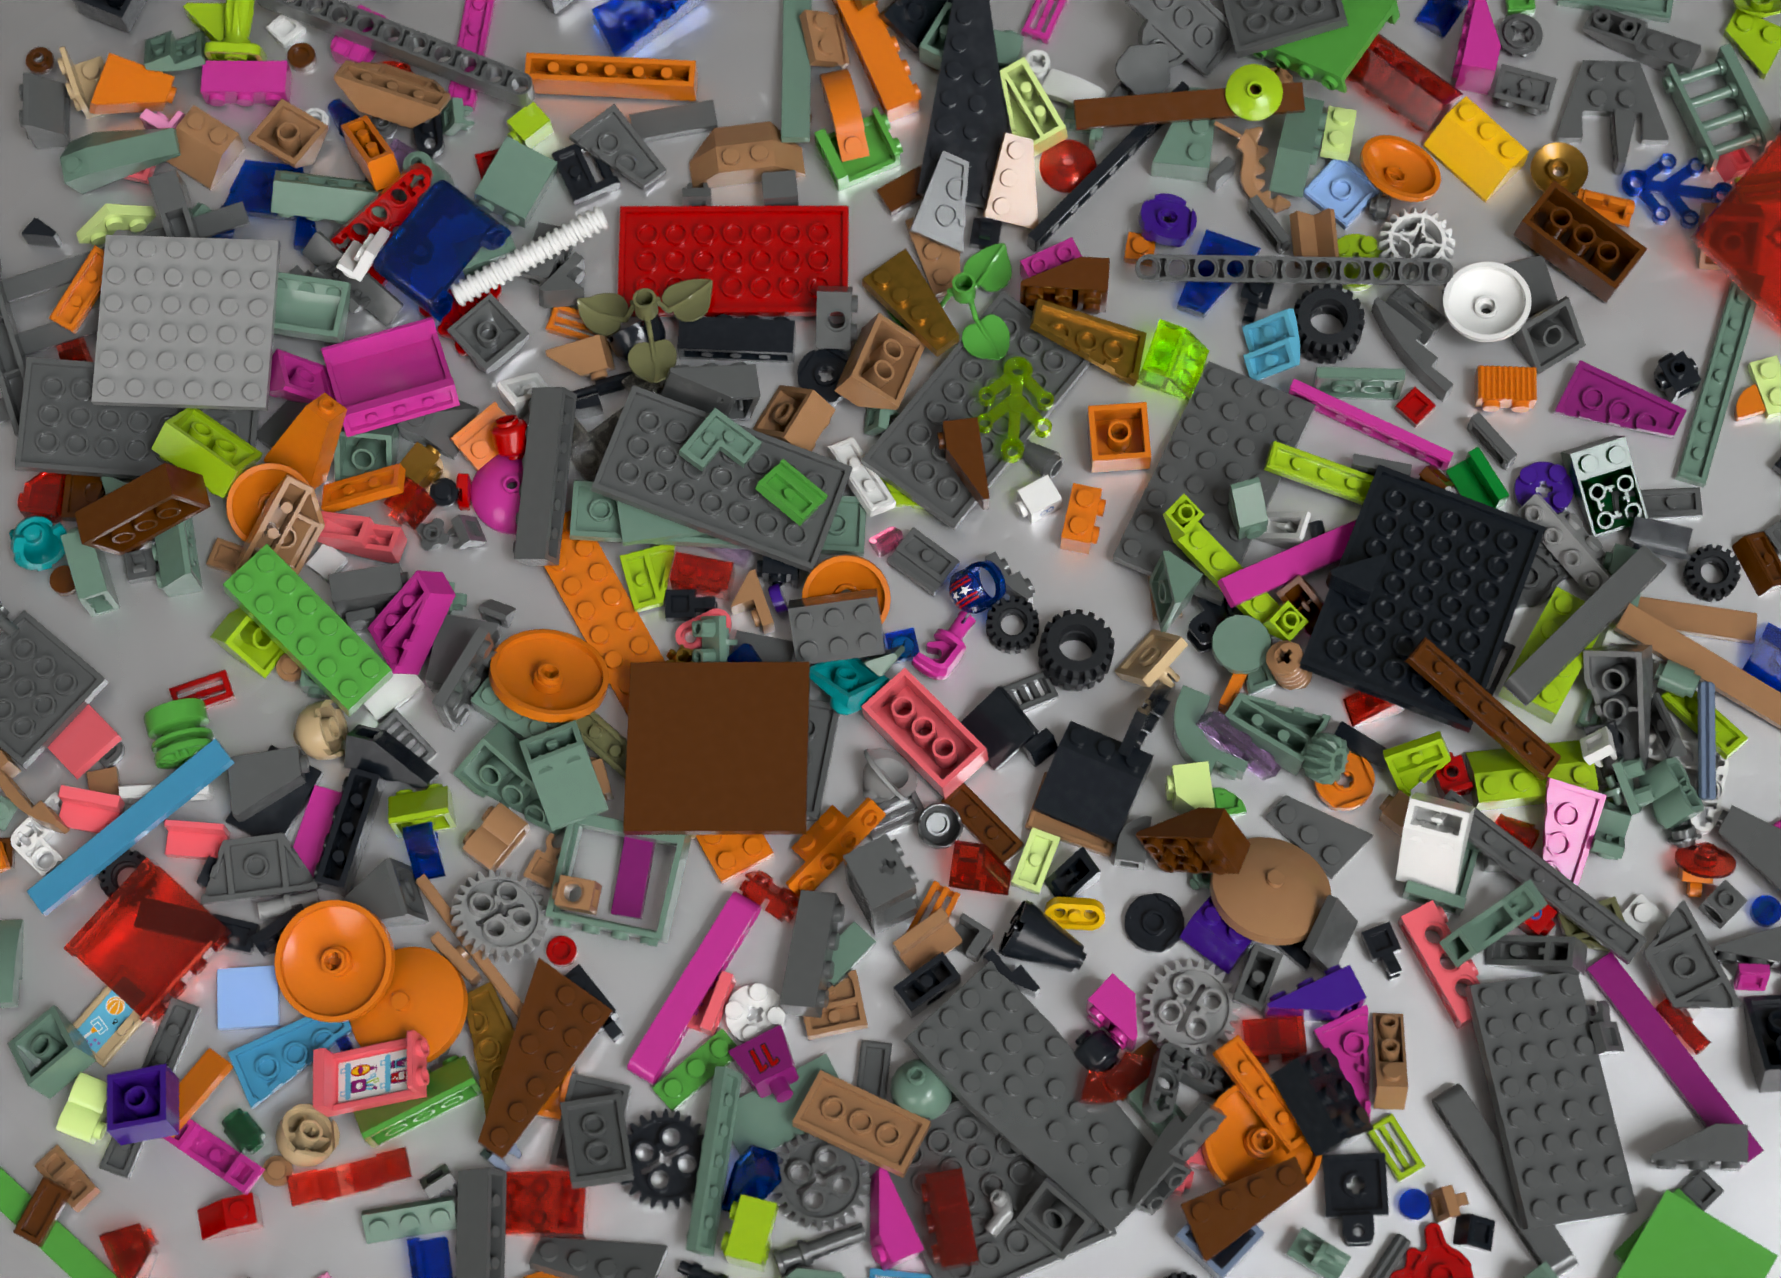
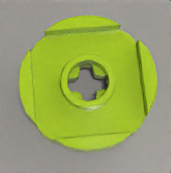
M1349 234L1337 239L1339 257L1379 258L1380 253L1383 251L1377 250L1378 241L1372 236ZM1347 263L1344 267L1345 276L1349 279L1358 277L1359 268H1354L1353 264ZM1378 263L1374 266L1373 274L1377 279L1381 277L1385 264ZM1330 267L1327 268L1328 275H1330ZM1341 284L1345 290L1363 291L1373 286Z

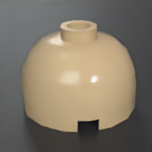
M326 699L308 705L298 715L293 736L296 744L313 759L330 760L345 755L343 739L346 741V735L349 733L348 726L340 708L334 709L331 705L334 703L332 700Z
M298 1104L287 1111L279 1122L275 1139L278 1151L285 1160L299 1167H313L329 1158L339 1144L340 1133L334 1119L330 1121L328 1117L314 1109L312 1104Z

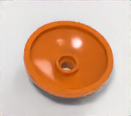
M1393 135L1375 136L1365 143L1360 152V164L1366 177L1378 190L1389 197L1405 202H1420L1433 197L1440 187L1441 174L1435 161L1425 150L1407 139Z
M269 462L254 465L237 477L228 492L226 510L232 529L244 542L247 540L261 514L265 501L269 499L271 493L287 474L309 485L308 481L298 471L284 464Z
M849 554L832 556L820 562L807 576L802 591V598L839 594L845 589L853 592L877 588L882 624L888 615L891 602L889 584L882 571L871 561Z

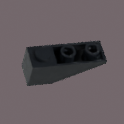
M358 724L346 735L344 768L351 769L352 767L379 774L386 781H401L409 783L414 788H428L439 777V772L385 730Z

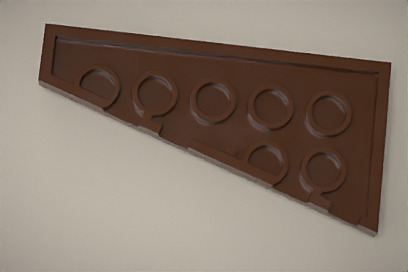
M538 958L478 1139V1144L502 1161L613 1013V1010L540 958Z

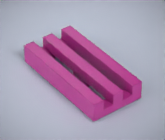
M1035 0L1023 26L1022 35L1026 37L1030 35L1034 40L1041 39L1042 43L1048 45L1067 0H1059L1045 33L1041 31L1055 0H1048L1036 28L1033 29L1031 26L1043 0Z

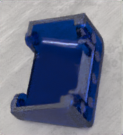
M440 180L429 189L377 254L373 264L374 269L432 317L441 322L451 311L453 305V296L447 291L482 246L488 250L500 248L512 232L450 182Z

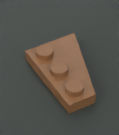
M914 217L905 220V225L927 283L936 298L943 297L947 294V289L952 288L953 278L960 273V253L910 232L909 229Z

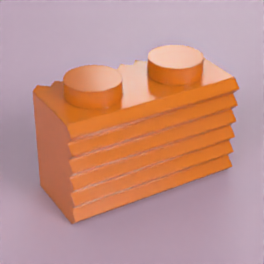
M1488 365L1477 367L1474 383L1475 407H1482V410L1486 412H1495L1500 410V408H1512V411L1516 413H1524L1534 408L1537 401L1536 367H1495Z

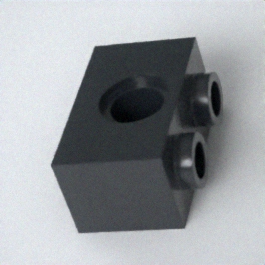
M941 952L893 987L894 995L909 1016L913 1018L961 983V975L944 952Z

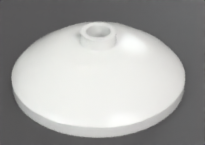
M1477 262L1460 269L1447 283L1443 295V310L1449 324L1464 337L1479 342H1496L1514 335L1525 324L1531 310V293L1524 278L1509 266L1497 262ZM1486 308L1489 309L1491 312L1483 313L1481 310Z

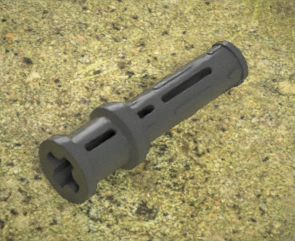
M860 1222L809 1242L799 1240L797 1245L781 1251L774 1249L772 1252L779 1273L783 1277L786 1276L787 1271L801 1266L810 1267L814 1260L867 1242L868 1239Z

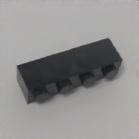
M720 314L716 317L703 316L693 322L679 320L677 343L679 359L794 363L796 343L795 320H790L786 317H775L773 320L761 319L758 316L752 315L744 318H733L726 314Z

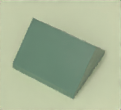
M1170 551L1162 552L1149 579L1161 632H1167L1186 608L1203 576L1202 573Z

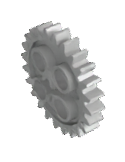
M491 869L488 871L487 877L479 871L475 880L468 877L465 886H459L457 894H455L452 901L454 905H452L450 914L454 916L451 926H459L454 935L455 937H465L462 946L473 945L471 954H475L480 950L483 951V960L491 954L495 963L498 962L500 956H504L506 962L510 963L513 954L521 960L524 951L531 954L534 946L540 945L542 937H544L548 929L545 927L549 921V918L545 916L547 906L540 905L544 895H534L537 889L536 885L529 888L525 886L528 878L525 877L519 882L516 880L517 872H514L511 877H506L505 869H502L499 876H496ZM500 895L508 896L511 901L503 899ZM474 906H481L485 911H479ZM515 920L523 922L525 926L516 924ZM488 931H494L499 936H492Z
M1188 958L1186 967H1182L1181 963L1176 960L1175 970L1173 971L1165 965L1163 968L1165 976L1155 973L1154 979L1157 984L1147 983L1146 988L1152 994H1143L1142 1000L1150 1004L1142 1006L1141 1012L1147 1013L1150 1016L1143 1019V1024L1153 1025L1148 1031V1035H1159L1156 1041L1157 1046L1163 1042L1173 1043L1194 1054L1196 1050H1199L1202 1056L1206 1057L1207 1047H1210L1215 1052L1219 1049L1217 1041L1223 1044L1228 1042L1225 1033L1234 1035L1236 1030L1230 1023H1239L1240 1017L1232 1014V1012L1239 1011L1241 1005L1232 1003L1234 1001V992H1229L1234 982H1223L1226 974L1224 971L1215 975V964L1211 965L1208 970L1204 969V960H1200L1197 967H1193L1191 958ZM1188 982L1191 984L1193 991L1186 995L1181 994L1176 988L1178 983ZM1204 985L1205 990L1197 1001L1196 1011L1191 1012L1183 1030L1178 1032L1176 1029L1185 1015L1186 1006L1191 1004L1199 986ZM1208 996L1216 997L1220 1006L1216 1009H1209L1204 1005L1203 1000ZM1166 1008H1173L1177 1011L1178 1018L1174 1021H1168L1162 1016V1011ZM1194 1022L1201 1023L1205 1027L1206 1032L1201 1036L1193 1035L1189 1030V1025Z

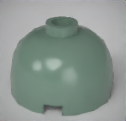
M921 1059L905 1062L896 1070L891 1079L890 1094L893 1103L920 1117H929L930 1120L935 1119L947 1110L952 1101V1093L949 1088Z

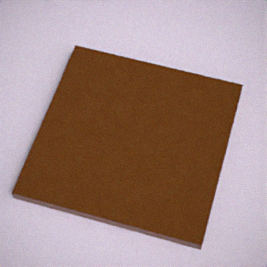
M810 662L631 663L624 835L806 834Z

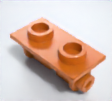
M1579 189L1577 191L1576 197L1610 222L1629 228L1631 216L1635 209V201L1588 189Z

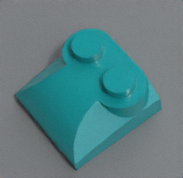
M859 658L817 663L810 667V679L831 696V708L841 715H849L861 710V706L889 682V678L884 675L879 677Z

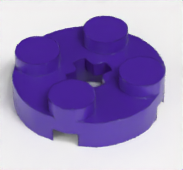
M1161 193L1155 195L1154 199L1149 201L1147 199L1143 203L1138 217L1143 238L1147 241H1154L1167 246H1184L1186 241L1193 235L1197 224V216L1194 209L1191 212L1186 206L1187 202L1173 194ZM1164 217H1170L1172 223L1165 222L1163 220Z
M1536 462L1524 467L1513 487V497L1517 507L1520 509L1534 494H1537L1535 489H1538L1540 485H1545L1546 488L1551 490V492H1548L1547 497L1544 498L1545 501L1557 514L1564 512L1569 506L1574 492L1573 483L1566 469L1562 465L1550 462Z

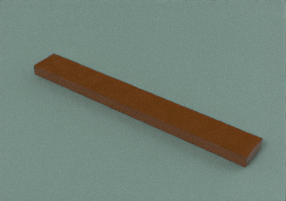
M1303 82L1282 83V101L1276 112L1272 115L1304 112ZM1251 86L1250 91L1252 94L1257 95L1260 93V88L1258 86ZM1225 88L1078 99L1073 102L1076 130L1238 118L1227 104Z

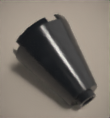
M1027 900L1022 901L1010 921L1011 926L1008 933L1005 932L998 953L1005 957L1070 973L1074 968L1079 970L1087 953L1083 952L1084 945L1035 904Z

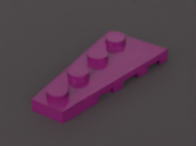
M1580 360L1554 414L1673 438L1687 410Z

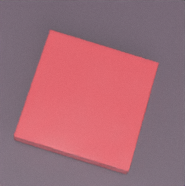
M88 704L47 748L78 780L118 744L122 738Z

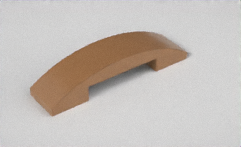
M0 748V787L14 805L40 825L63 834L70 831L57 813L42 800L34 806L13 780L22 770Z

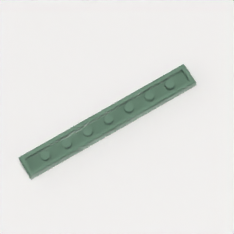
M1739 269L1734 271L1675 480L1702 488L1706 485L1764 279L1763 276Z

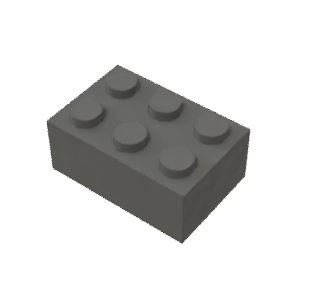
M877 588L789 600L788 613L796 662L815 664L885 654V639Z

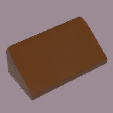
M1764 531L1743 536L1732 545L1734 553L1758 596L1781 588V561Z

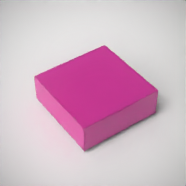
M1738 963L1733 980L1734 990L1765 991L1770 976L1769 964Z

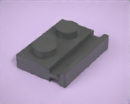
M914 527L896 547L894 553L887 558V563L933 597L960 565L958 559Z

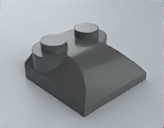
M491 293L447 329L449 334L474 360L475 366L486 374L495 371L503 365L530 338V334Z

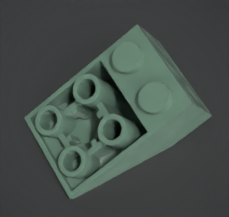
M576 720L519 741L552 831L609 810Z

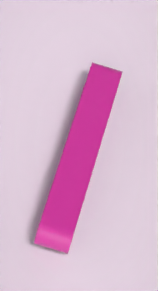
M736 891L733 892L627 1065L628 1071L652 1085L659 1080L690 1028L687 1025L693 1015H698V1007L704 1005L702 1001L709 989L713 990L715 986L714 980L718 981V974L727 969L758 918L762 909L761 905Z

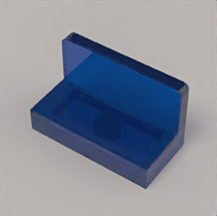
M419 1237L407 1239L412 1278H453L447 1237L421 1240Z

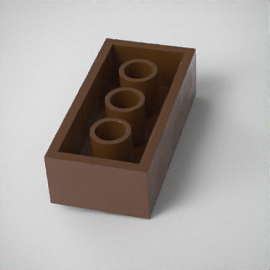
M1556 181L1551 183L1523 218L1513 234L1605 303L1612 297L1648 249Z
M163 463L76 511L74 514L82 545L121 556L211 506L203 475Z

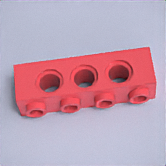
M1432 900L1401 916L1398 925L1456 1028L1459 1029L1472 1022L1467 997L1459 995L1456 992L1455 985L1459 983L1466 984L1467 986L1480 984L1476 977L1479 973L1471 959L1457 968L1455 966L1452 970L1442 967L1440 958L1449 956L1439 942H1429L1425 937V932L1429 930L1437 932L1441 941L1450 935L1451 931L1446 924L1448 918L1441 906L1436 907Z

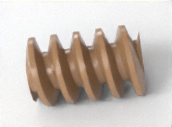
M1288 640L1279 641L1270 647L1266 655V664L1278 685L1288 690L1306 688L1311 682L1312 673L1299 668L1304 653L1299 644Z

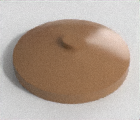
M1269 837L1247 839L1251 845L1239 874L1218 875L1212 873L1210 894L1215 909L1233 930L1259 943L1290 945L1307 939L1327 896L1331 895L1330 884L1325 872L1311 855L1294 844Z

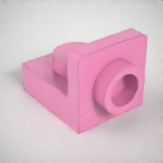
M146 108L140 115V119L145 129L174 128L176 130L177 125L184 118L185 114L178 110L173 118L169 120L161 112L153 113Z

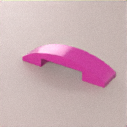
M189 1119L181 1128L179 1135H176L174 1138L171 1136L163 1137V1139L245 1195L250 1192L265 1171L263 1167L226 1144L192 1119Z

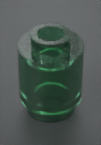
M241 1108L231 1112L222 1121L221 1124L225 1128L224 1133L240 1153L246 1154L249 1152L252 1155L265 1145L263 1140L266 1137V1133L248 1112H243Z

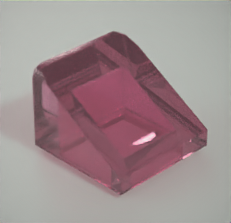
M891 526L870 538L869 543L877 556L883 557L896 549L903 540V533L900 529Z

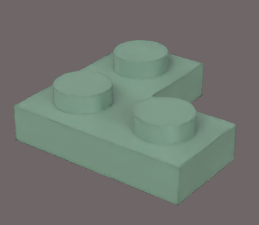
M714 408L679 450V455L701 472L719 451L744 468L759 450L762 442Z

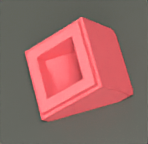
M1741 148L1719 156L1716 170L1726 182L1755 167V164L1746 150Z

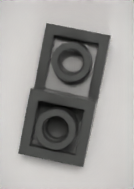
M996 551L985 556V566L996 583L1009 596H1015V600H1019L1021 597L1025 599L1026 604L1030 602L1033 605L1035 589L1030 579H1024L1020 571L1009 576L1011 569L1005 558L1000 559Z

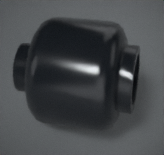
M1086 1030L1075 1041L1078 1045L1074 1052L1075 1057L1093 1075L1098 1073L1102 1076L1105 1075L1120 1060L1117 1056L1119 1054L1118 1045L1103 1030H1096L1093 1033Z

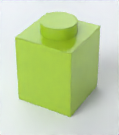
M534 101L506 121L509 129L508 137L531 149L554 132L551 120Z

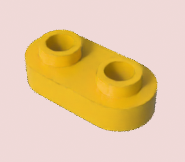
M1054 897L1045 905V914L1064 929L1096 930L1105 922V907L1096 899ZM1086 910H1092L1094 912L1088 913L1086 912Z

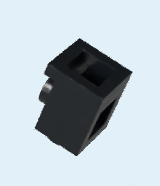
M764 555L763 560L757 561L758 578H763V581L768 582L769 585L779 583L780 586H785L786 583H792V588L798 589L799 568Z

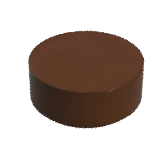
M296 43L290 47L287 53V59L291 68L297 72L311 70L317 61L313 47L307 43Z
M69 566L57 567L50 576L51 587L61 596L75 594L76 589Z

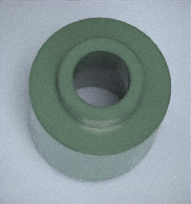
M1668 660L1666 665L1660 663L1654 676V680L1659 681L1658 688L1682 698L1684 696L1692 698L1701 679V676L1695 674V670Z

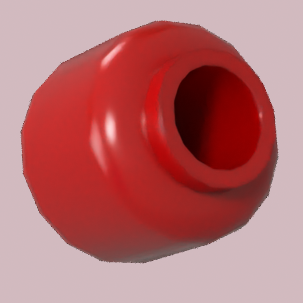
M506 415L498 418L495 421L496 424L491 429L496 453L502 457H508L509 460L523 458L526 451L527 440L525 432L528 426L527 422L524 419L518 418L517 415Z

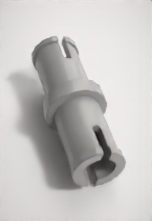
M317 890L292 896H290V893L283 894L282 898L263 902L259 901L257 902L260 921L268 918L283 916L299 904L307 908L320 901Z

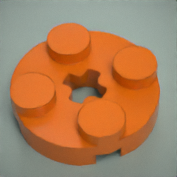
M1349 751L1347 755L1349 762L1346 763L1345 773H1343L1345 777L1351 776L1352 781L1349 782V787L1344 788L1343 785H1338L1336 781L1332 785L1314 781L1318 797L1328 808L1334 811H1350L1361 807L1369 799L1373 791L1375 774L1371 764L1364 757L1351 753L1352 751Z

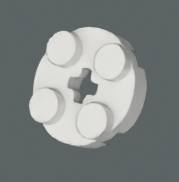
M761 983L746 985L734 992L725 1007L726 1024L733 1037L739 1042L745 1043L778 1025H781L783 1029L786 1014L780 1006V995L772 988ZM755 1008L758 1010L761 1008L764 1011L761 1014L762 1020L760 1022H757L755 1019L752 1021L748 1020L747 1017L750 1016V1009Z

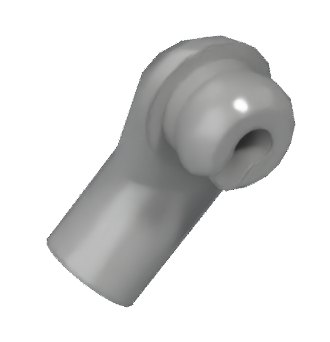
M996 1189L990 1194L994 1216L984 1227L995 1238L1013 1217L1011 1197L1002 1189Z

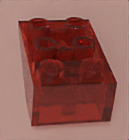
M569 1171L507 1172L505 1236L587 1239L590 1187L572 1189Z

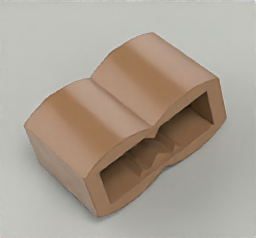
M501 802L496 807L490 806L481 819L483 821L482 825L477 830H470L462 842L464 844L462 849L465 855L486 871L492 869L494 873L501 867L510 853L519 845L530 830L529 824Z

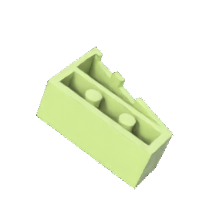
M1025 57L1000 70L1012 134L1033 139L1034 157L1067 139L1066 126Z

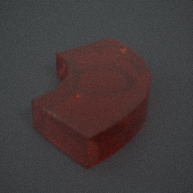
M1126 1051L1114 1068L1103 1072L1088 1071L1079 1102L1091 1105H1104L1126 1098L1147 1079L1153 1060Z

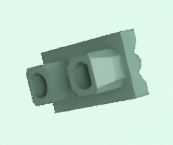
M701 616V620L692 622V634L694 637H702V649H694L692 662H727V657H730L729 646L738 645V639H729V628H726V616Z
M1623 756L1617 758L1612 766L1619 784L1616 783L1614 775H1609L1605 777L1608 788L1602 790L1601 793L1607 795V797L1612 796L1617 806L1624 803L1621 795L1623 792L1631 815L1640 813L1643 806L1650 804L1656 799L1651 784L1635 788L1632 778L1646 773L1642 759L1638 757L1625 760Z
M1303 1227L1286 1254L1323 1278H1339L1351 1256Z

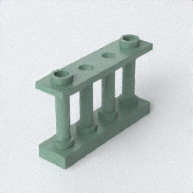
M1731 44L1719 48L1714 63L1692 70L1690 74L1683 73L1678 75L1673 63L1667 65L1664 77L1662 78L1663 88L1667 94H1671L1697 147L1698 159L1702 165H1706L1709 173L1715 172L1719 156L1750 145L1758 146L1762 155L1773 152L1778 137ZM1715 74L1723 76L1726 82L1725 87L1693 98L1689 97L1684 87L1686 84ZM1728 97L1735 100L1738 110L1701 122L1695 110ZM1739 121L1746 122L1750 134L1713 146L1707 132Z

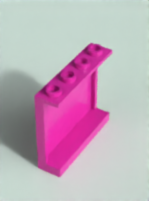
M433 317L321 348L335 399L347 409L343 422L347 437L460 405Z

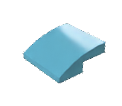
M1293 308L1285 309L1242 327L1249 353L1243 355L1250 378L1260 381L1300 365V338Z

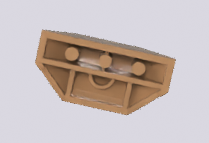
M346 60L334 75L335 82L359 112L408 128H413L439 115L451 99V94L446 92L437 81L384 63H355L354 61Z
M770 121L713 128L689 162L693 188H703V183H707L709 188L762 182V173L796 170V178L806 177L802 148L796 143L781 142V130Z
M288 474L271 493L245 541L233 574L261 548L268 544L299 575L325 527L314 487Z

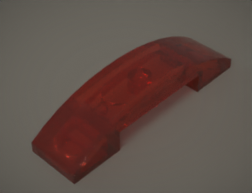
M407 1147L378 1153L376 1157L320 1171L314 1169L286 1176L292 1207L346 1198L413 1178Z

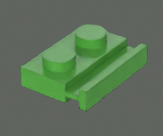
M784 459L766 474L755 488L799 526L828 497L826 493Z

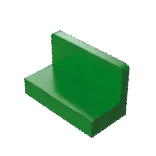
M1479 447L1469 451L1464 461L1446 471V476L1454 484L1453 487L1459 495L1496 509L1506 504L1509 493Z

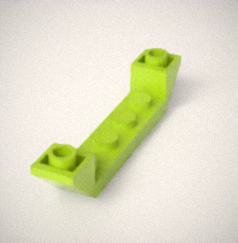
M1182 494L1163 514L1173 542L1221 591L1217 582L1221 578L1244 568L1198 522L1205 514L1185 494ZM1264 593L1236 606L1244 615L1259 620L1267 628L1269 634L1283 641H1291L1309 622L1289 601L1279 605L1268 593Z

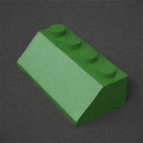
M458 1055L446 1059L442 1062L443 1066L434 1071L427 1069L430 1078L427 1085V1097L355 1111L354 1115L363 1139L374 1149L481 1095L480 1084L465 1055L460 1058Z

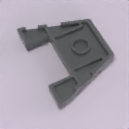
M1583 60L1555 142L1581 143L1583 139L1582 116H1611L1613 109H1622L1635 112L1636 117H1640L1641 145H1667L1669 136L1640 62Z

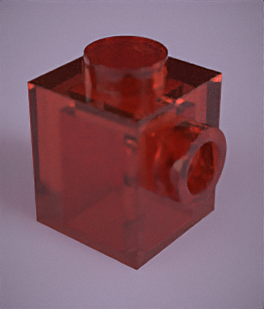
M407 477L404 482V492L390 496L383 502L390 510L388 516L400 527L405 524L412 530H415L437 506L436 502L424 488Z

